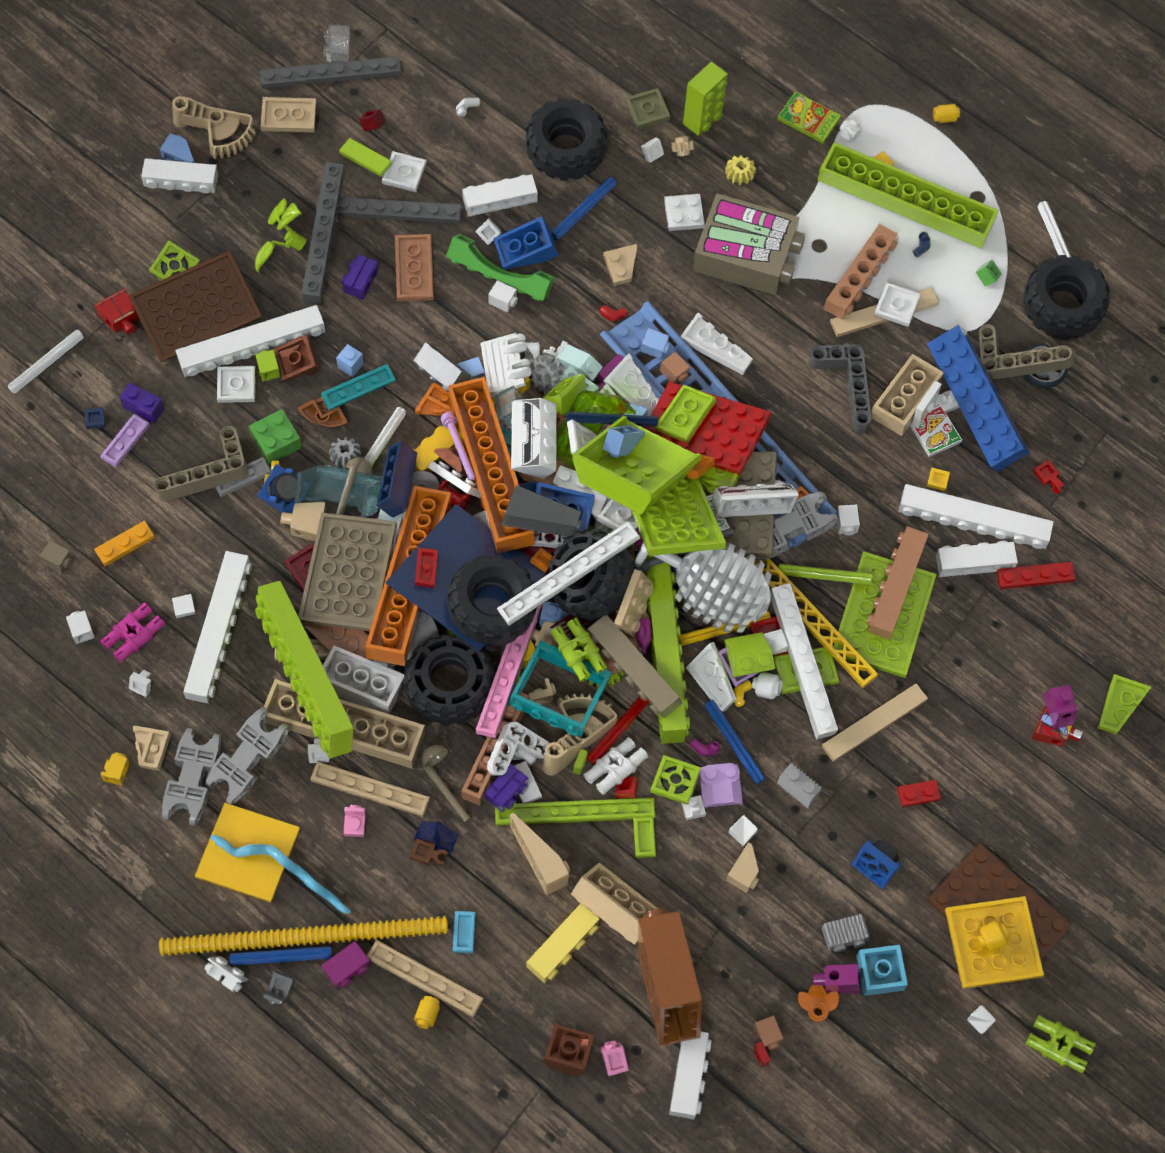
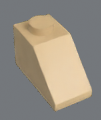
M749 842L726 879L727 882L745 893L750 888L754 889L759 881L757 878L759 870L752 844Z

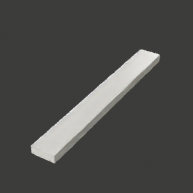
M629 521L498 607V612L508 626L639 540V534Z

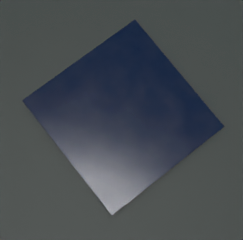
M455 504L385 583L470 646L480 651L486 643L475 642L459 632V629L452 623L447 610V592L455 572L465 562L475 560L478 556L487 555V557H493V555H501L504 559L509 560L511 558L518 562V566L524 567L531 574L530 578L535 583L542 579L546 573L531 564V558L519 549L497 554L490 528ZM418 548L438 550L434 588L414 586ZM484 587L473 598L475 605L482 612L490 615H499L500 613L497 608L509 601L505 592L496 587Z

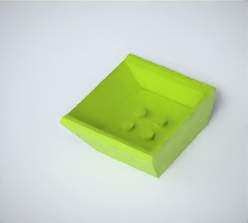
M622 416L573 454V463L581 484L641 515L674 489L702 459L701 454H694L628 421L625 416ZM631 425L645 432L643 438L629 455L615 458L609 455L610 452L603 450L609 428Z

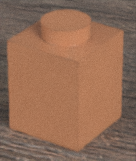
M676 352L661 362L660 371L670 382L676 384L679 382L683 383L689 377L690 366Z
M774 1016L754 1024L753 1029L759 1042H763L765 1049L772 1051L780 1047L783 1036Z

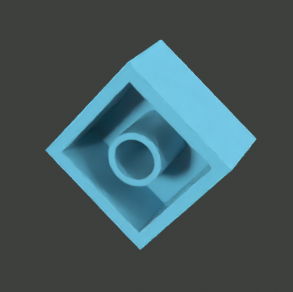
M900 945L859 950L856 957L864 996L905 990L908 984Z

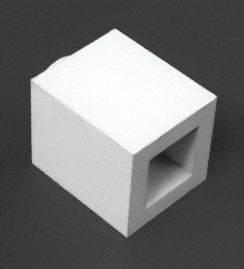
M496 281L488 294L489 304L506 312H509L511 307H515L518 301L516 289L500 281Z
M857 505L838 506V533L844 535L857 533L860 526Z
M85 610L73 612L70 616L66 617L76 644L95 638Z

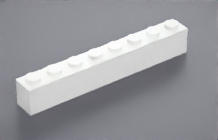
M315 305L177 349L176 354L184 377L195 376L199 372L210 371L224 364L229 365L240 359H248L261 351H269L303 335L308 337L319 336L325 332V327L319 309Z
M905 484L898 512L906 516H917L926 521L933 520L942 525H953L961 530H972L981 535L988 534L998 539L1012 540L1017 544L1032 545V547L1037 549H1046L1050 541L1054 522Z
M229 551L225 552L183 691L186 699L209 704L210 697H214L216 689L214 683L220 677V663L224 662L226 657L225 646L230 643L231 626H235L237 619L235 615L236 609H240L242 602L240 596L242 592H245L247 586L245 579L252 569V563H250L247 555Z
M791 584L774 587L771 589V602L780 629H782L788 644L787 651L816 740L835 735L838 728Z

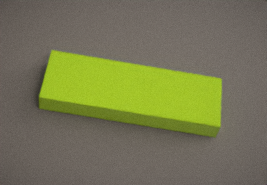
M351 138L339 150L341 155L380 177L392 165L391 160Z

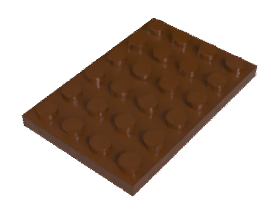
M230 251L128 295L161 363L177 356V349L227 334L262 318Z
M981 844L968 855L927 899V902L947 919L945 909L948 907L1026 896L1040 960L1072 926Z

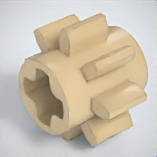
M689 136L676 137V142H672V151L677 152V156L690 155V150H694L693 141H689Z

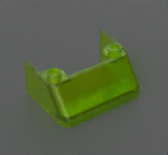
M584 390L576 396L568 411L602 414L627 413L633 415L636 413L620 396ZM565 417L556 434V459L575 468ZM579 423L597 434V436L604 424Z

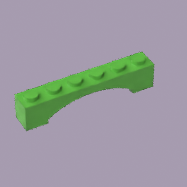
M461 234L453 236L446 255L453 263L466 265L467 269L475 272L479 271L486 278H494L508 286H512L519 293L531 295L534 300L543 301L549 297L556 277L540 270L529 275L507 271L485 258L474 245V240Z

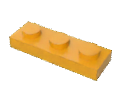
M143 521L94 550L103 565L107 566L155 539L146 522Z

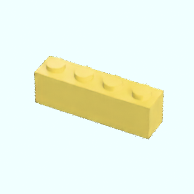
M580 904L527 961L526 967L544 983L548 979L550 981L553 980L559 972L557 969L562 964L565 966L572 959L571 954L575 950L579 951L584 946L587 936L589 934L593 936L599 929V918L585 905Z

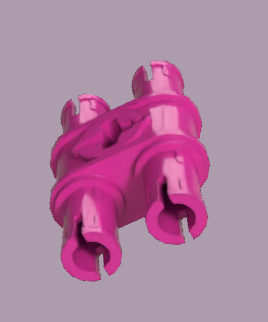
M145 602L133 613H127L126 617L117 625H113V630L100 640L107 650L118 640H125L126 643L113 653L120 663L131 653L138 652L146 642L152 640L153 634L165 626L164 621L158 615L146 626L140 625V621L152 613L151 608ZM129 630L132 632H136L137 636L133 633H129Z

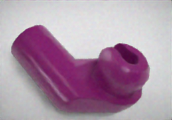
M695 738L690 743V746L701 756L716 755L720 749V745L716 741L703 745Z

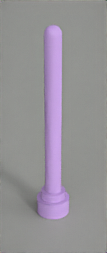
M445 412L441 416L442 424L450 431L468 479L474 480L476 478L456 428V416L453 412Z

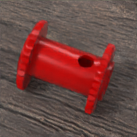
M445 479L437 490L451 492L452 506L456 504L465 510L470 503L472 495L468 493L463 495L450 487V482Z

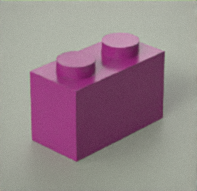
M354 941L321 966L323 972L338 990L340 987H347L355 976L365 974L369 970L370 961Z

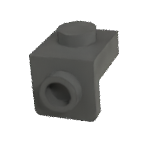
M275 971L263 998L268 999V1003L279 1006V1004H284L288 999L295 978Z

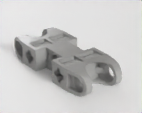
M816 492L803 496L796 500L791 513L776 520L774 518L773 556L756 557L755 560L773 558L789 550L787 541L804 533L809 541L831 529L839 520L837 515L819 514L817 512L821 504L827 500L825 493Z
M265 707L260 708L247 719L236 734L243 740L242 744L233 756L229 753H222L211 768L205 785L210 789L223 780L228 782L229 795L226 802L230 805L235 804L247 794L259 778L252 770L261 757L272 760L289 733L290 727L285 723L277 730L274 729L268 732L265 724L269 711Z
M187 728L179 742L174 759L177 766H182L178 782L168 780L163 797L162 818L169 821L171 815H174L178 809L185 808L191 814L189 825L196 826L205 811L209 797L208 789L201 787L205 771L210 772L220 757L221 735L215 733L208 743L197 745L193 740L194 729Z

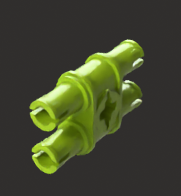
M574 618V621L572 619L567 623V626L575 636L573 640L568 639L561 626L555 627L550 631L559 645L558 651L564 656L568 663L567 666L573 668L580 682H583L584 679L587 680L591 676L583 664V660H589L597 674L600 673V670L603 672L608 668L599 655V647H596L590 637L591 634L587 631L585 632L578 618Z
M1038 1015L1033 1027L1050 1034L1051 1038L1045 1041L1030 1033L1025 1045L1041 1052L1044 1058L1048 1057L1060 1063V1066L1067 1065L1082 1074L1088 1062L1072 1055L1070 1050L1076 1047L1091 1055L1096 1043L1079 1036L1078 1031H1073L1061 1025L1060 1022L1054 1023ZM1063 1038V1047L1058 1050V1041Z

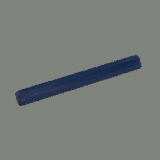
M567 412L566 422L574 420L578 423L613 424L622 416H625L628 421L638 426L655 427L658 425V417Z

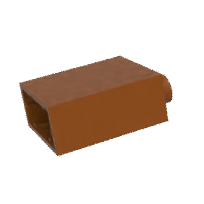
M665 909L651 910L644 915V918L638 919V959L659 1046L698 1039L701 1034L702 998L679 911L668 913Z

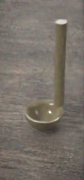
M363 457L353 458L345 466L349 468V472L336 511L338 515H344L356 472L372 475L373 468L370 462Z
M431 745L423 752V767L459 816L467 823L471 820V817L433 769V766L447 755L448 750L441 745Z

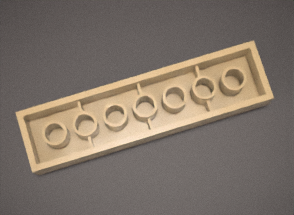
M275 679L264 705L269 711L266 723L276 727H280L285 723L290 727L289 731L318 739L319 737H315L311 721L308 722L306 719L304 706L301 707L298 702L297 692L292 690L290 683ZM339 699L353 726L352 750L413 768L425 735V725Z

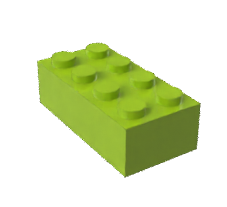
M712 61L687 85L683 124L698 136L703 132H707L711 124L719 121L723 115L722 110L728 74Z

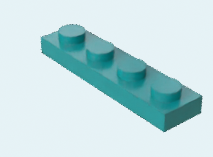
M385 364L322 392L321 397L330 411L392 384L396 379L388 364Z

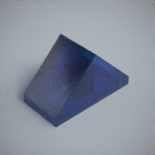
M421 821L414 840L420 839L435 844L437 849L452 853L459 834L441 822Z

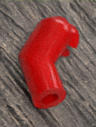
M608 306L600 308L601 316L611 322L628 316L625 308L617 311Z

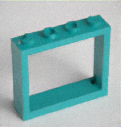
M540 640L511 695L509 705L518 711L530 714L535 719L544 720L553 727L566 730L573 736L582 737L610 680L612 672L608 670L601 672L600 670V673L597 674L590 662L582 661L591 674L587 680L600 686L581 723L521 696L540 658L576 674L573 668L567 666V661L562 653L558 651L557 647Z

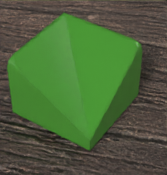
M993 260L983 264L976 271L977 276L985 287L996 282L1002 275Z

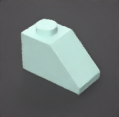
M566 345L556 358L566 368L571 366L580 374L583 373L590 381H593L602 369V366L590 354L571 345Z

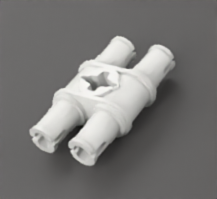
M627 737L616 748H610L606 755L601 759H597L596 764L588 772L584 773V777L592 784L600 776L607 774L600 783L596 784L599 792L604 795L616 784H621L627 776L634 773L636 767L648 758L647 753L644 749L639 748L629 758H625L624 756L636 747L635 743Z

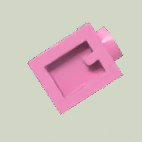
M359 805L345 807L344 836L364 837L365 808Z
M610 1041L605 1043L603 1047H600L608 1076L629 1071L624 1049L620 1042Z

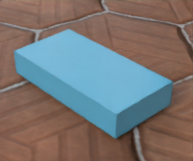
M455 911L453 953H473L475 912Z

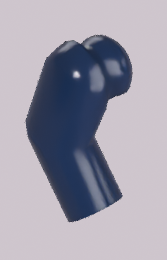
M923 231L919 234V246L912 251L917 258L931 247L930 236L927 232Z

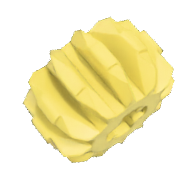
M740 155L739 158L733 156L732 160L727 162L725 172L728 180L732 179L733 184L738 182L740 186L742 182L747 185L749 180L752 181L756 168L754 162L749 161V157L743 158Z

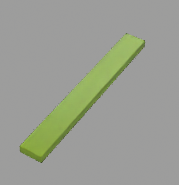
M654 798L518 803L510 810L506 809L504 812L499 811L495 807L496 826L510 825V814L512 813L525 824L633 820V818L653 817L655 819Z

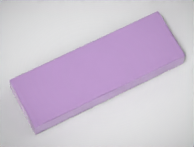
M133 414L101 454V459L117 468L150 426L149 422Z

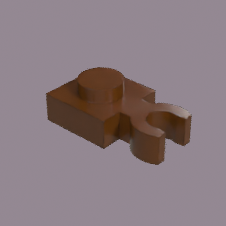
M416 839L410 859L429 865L431 860H433L436 865L443 867L444 862L440 861L438 857L441 855L447 857L448 852L442 849L435 851V844Z

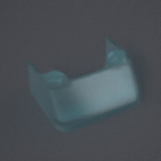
M317 465L298 472L295 502L299 503L309 500V503L323 501L339 503L349 470L329 465ZM356 472L347 505L358 507V511L361 512L364 518L377 513L378 507L376 505L382 477Z

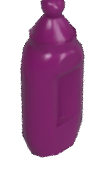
M648 618L640 619V628L637 632V642L643 654L646 653V649L651 642L652 623Z

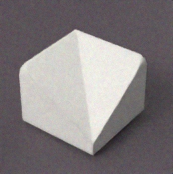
M488 218L476 230V233L489 245L494 240L493 238L501 234V230Z
M526 343L525 359L529 360L530 364L531 360L539 356V343Z
M782 629L764 634L772 650V655L787 651L788 644Z
M743 815L729 829V834L744 846L757 833L758 828Z
M983 1006L978 1007L967 1019L980 1034H983L996 1021Z

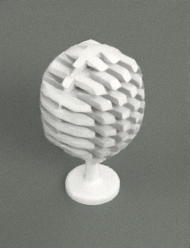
M644 542L635 558L636 567H640L648 555ZM731 543L728 544L725 550L688 552L682 558L675 554L653 555L677 568L676 583L678 581L679 589L675 598L680 602L684 596L686 599L682 607L684 611L688 612L692 606L694 609L691 616L698 618L700 614H703L702 622L706 624L713 619L712 627L716 629L723 622H726L723 631L729 633L734 624L738 623L737 632L743 633L750 621L754 620L756 623L768 610L771 601V591L769 589L771 574L766 571L763 575L762 571L765 564L762 560H759L756 566L754 565L756 556L749 554L745 558L746 551L741 548L736 553L733 552L735 545Z

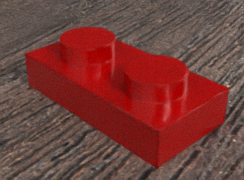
M418 548L414 586L434 588L438 550Z
M936 780L897 788L902 808L940 801L941 799Z

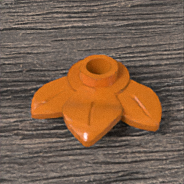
M812 985L808 993L799 992L798 994L799 1005L808 1011L809 1018L814 1022L824 1021L828 1016V1012L836 1009L839 1001L838 992L826 994L823 986ZM819 1009L821 1015H816L814 1010Z

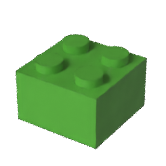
M282 409L249 425L251 437L268 465L271 464L272 460L277 461L302 448L300 437Z

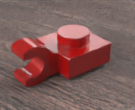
M1049 459L1034 468L1033 473L1044 486L1049 483L1055 494L1062 491L1061 488L1064 487V484L1058 479L1060 472Z

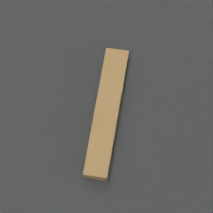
M932 287L917 292L921 294L914 313L938 306L939 302ZM877 305L852 312L850 315L846 314L843 320L838 317L830 320L836 337H840L890 320L875 316L874 313Z
M914 684L822 744V748L834 762L926 702L928 698L920 687Z
M318 761L310 779L311 782L424 817L430 801L428 796Z
M378 940L375 941L367 955L369 961L471 1017L475 1016L483 1002V998Z

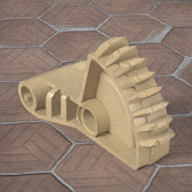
M176 97L172 102L173 122L177 127L183 128L189 125L208 130L210 154L213 155L214 159L218 155H220L221 159L224 158V155L230 157L231 153L236 155L237 150L242 152L243 147L247 148L248 142L251 143L252 137L256 134L252 129L253 120L251 115L209 107L186 97ZM239 123L248 125L245 133L236 141L226 145H213L212 140H223L233 135Z
M574 693L572 698L566 695L564 700L558 699V713L568 717L565 710L588 708L593 698H591V694L588 697H584L583 693L580 694V697H577ZM605 699L599 701L595 711L603 714L609 721L603 724L599 719L592 716L583 733L587 738L583 739L567 732L557 742H552L546 746L542 765L545 774L550 776L556 775L579 754L580 749L585 750L611 730L617 722V714L612 710V703L606 705ZM574 714L568 718L581 723L585 714Z

